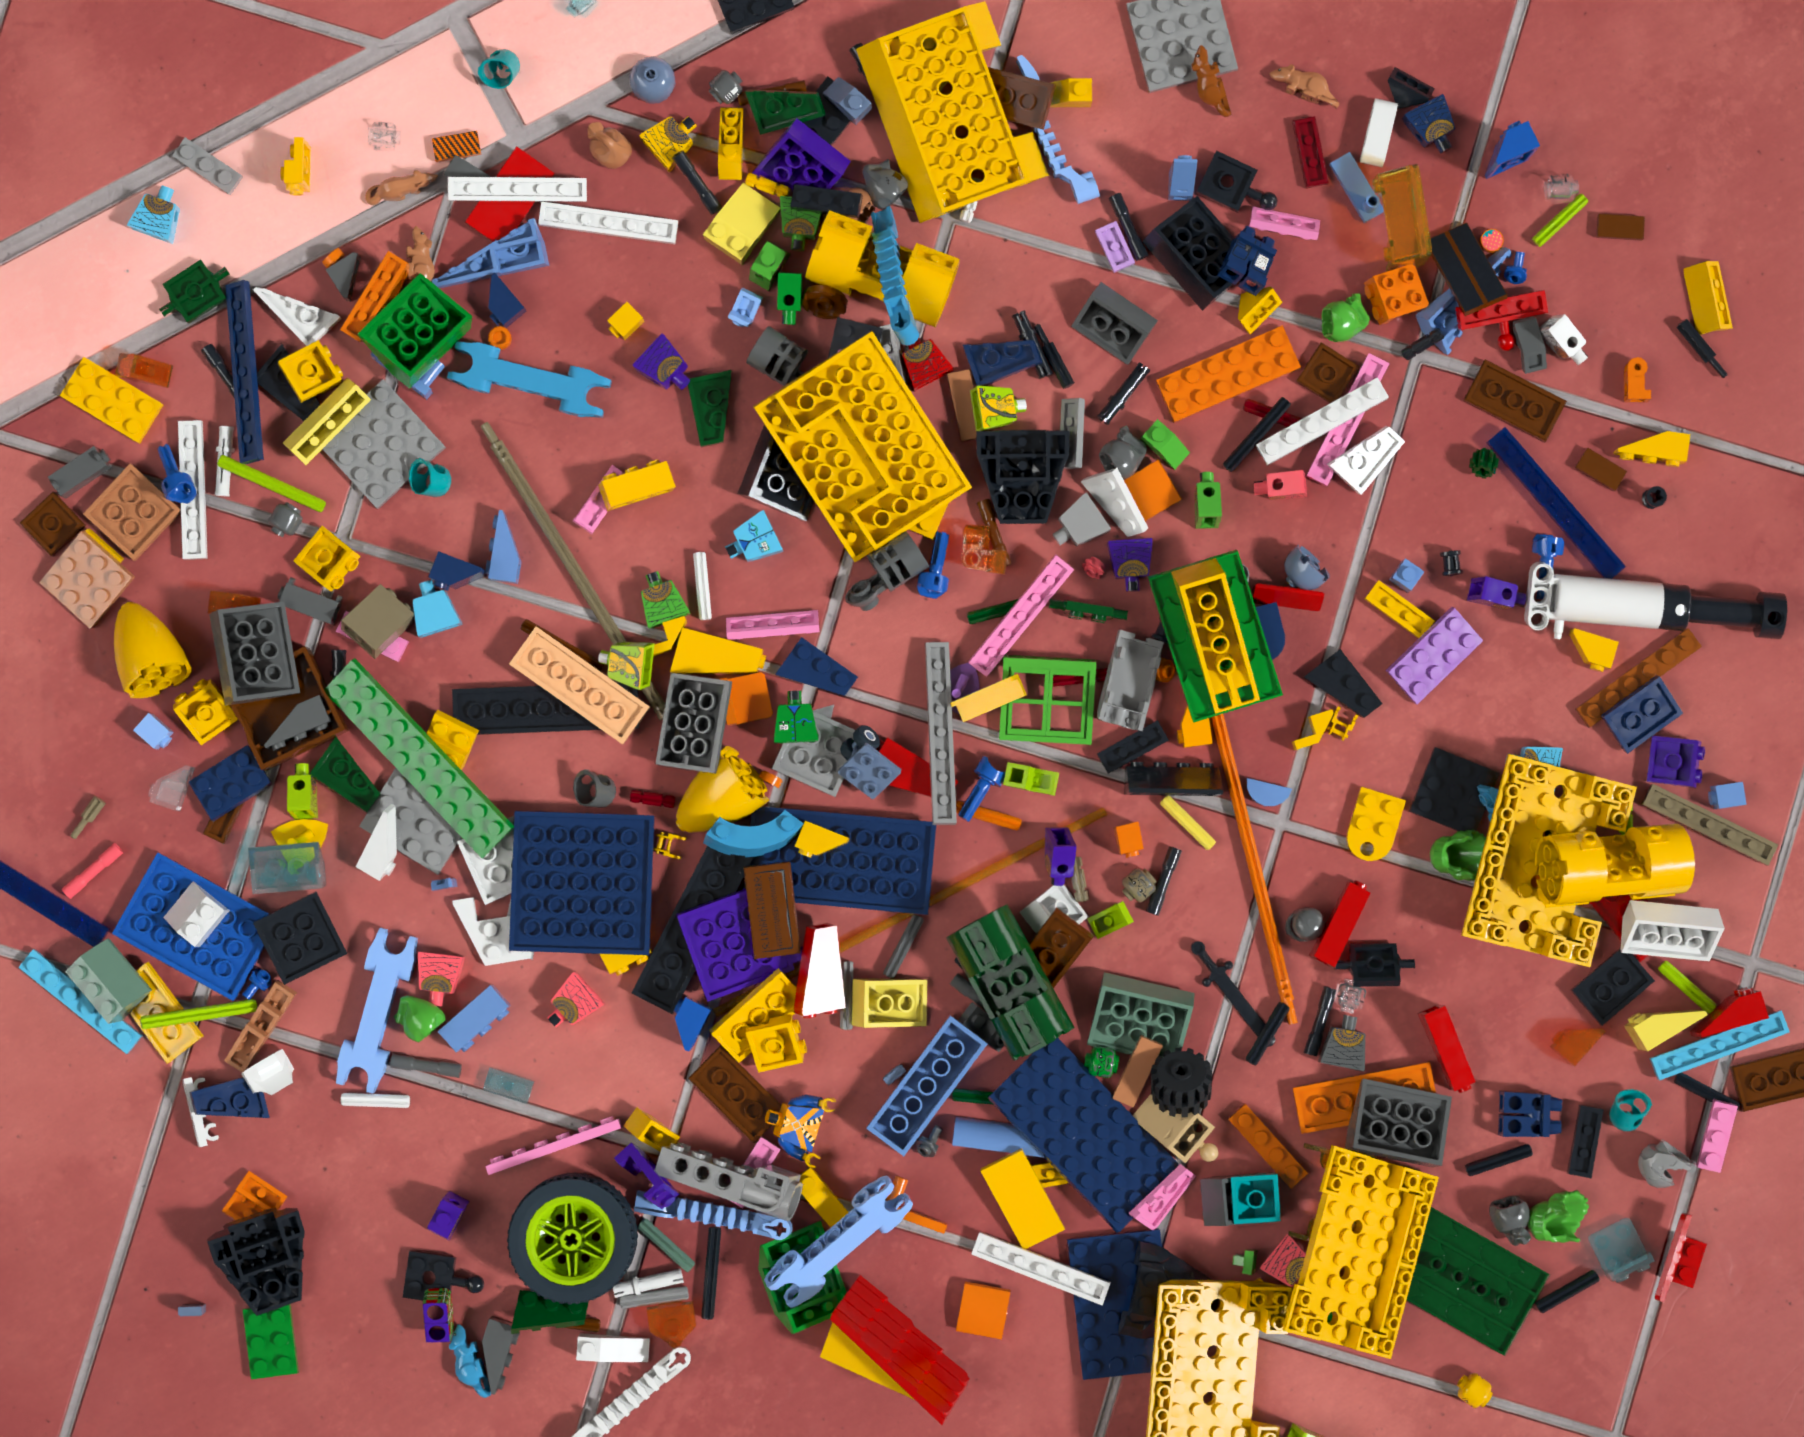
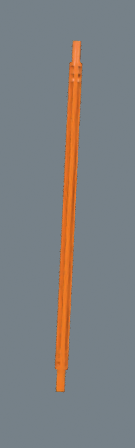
M1220 714L1211 717L1273 966L1280 1001L1290 1008L1286 1016L1288 1024L1291 1025L1298 1023L1292 1001L1295 999L1292 994V987L1224 715Z

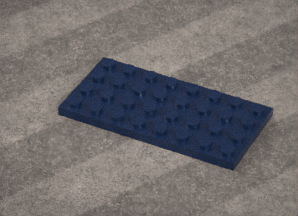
M760 807L751 813L750 826L766 824L786 810L802 823L808 821L850 838L848 843L818 856L812 854L810 858L798 853L799 848L795 847L799 837L798 834L781 849H776L753 858L750 866L790 861L795 903L929 915L937 825H932V822L774 807Z
M1057 1038L1048 1045L1033 1052L988 1099L1113 1230L1119 1233L1134 1218L1129 1212L1180 1164L1149 1132L1138 1124V1121L1119 1101L1112 1099L1113 1095L1095 1076L1090 1075L1086 1066Z

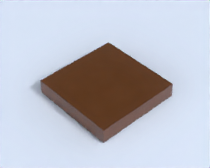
M1321 342L1296 382L1328 403H1332L1342 396L1360 366Z
M54 491L20 522L28 533L52 557L86 526Z

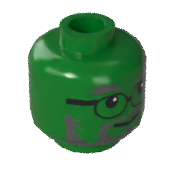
M1094 1046L1091 1053L1086 1052L1084 1066L1089 1067V1074L1092 1076L1110 1078L1113 1073H1117L1119 1055H1116L1113 1048Z

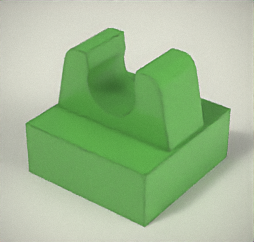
M1247 1249L1244 1255H1233L1232 1265L1243 1266L1242 1274H1255L1258 1250Z

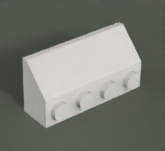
M1630 900L1623 915L1620 950L1621 953L1710 961L1725 928L1719 909Z

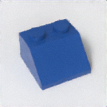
M689 996L685 997V999H679L674 1009V1012L677 1013L675 1021L684 1049L688 1052L692 1050L712 1011L711 1007Z

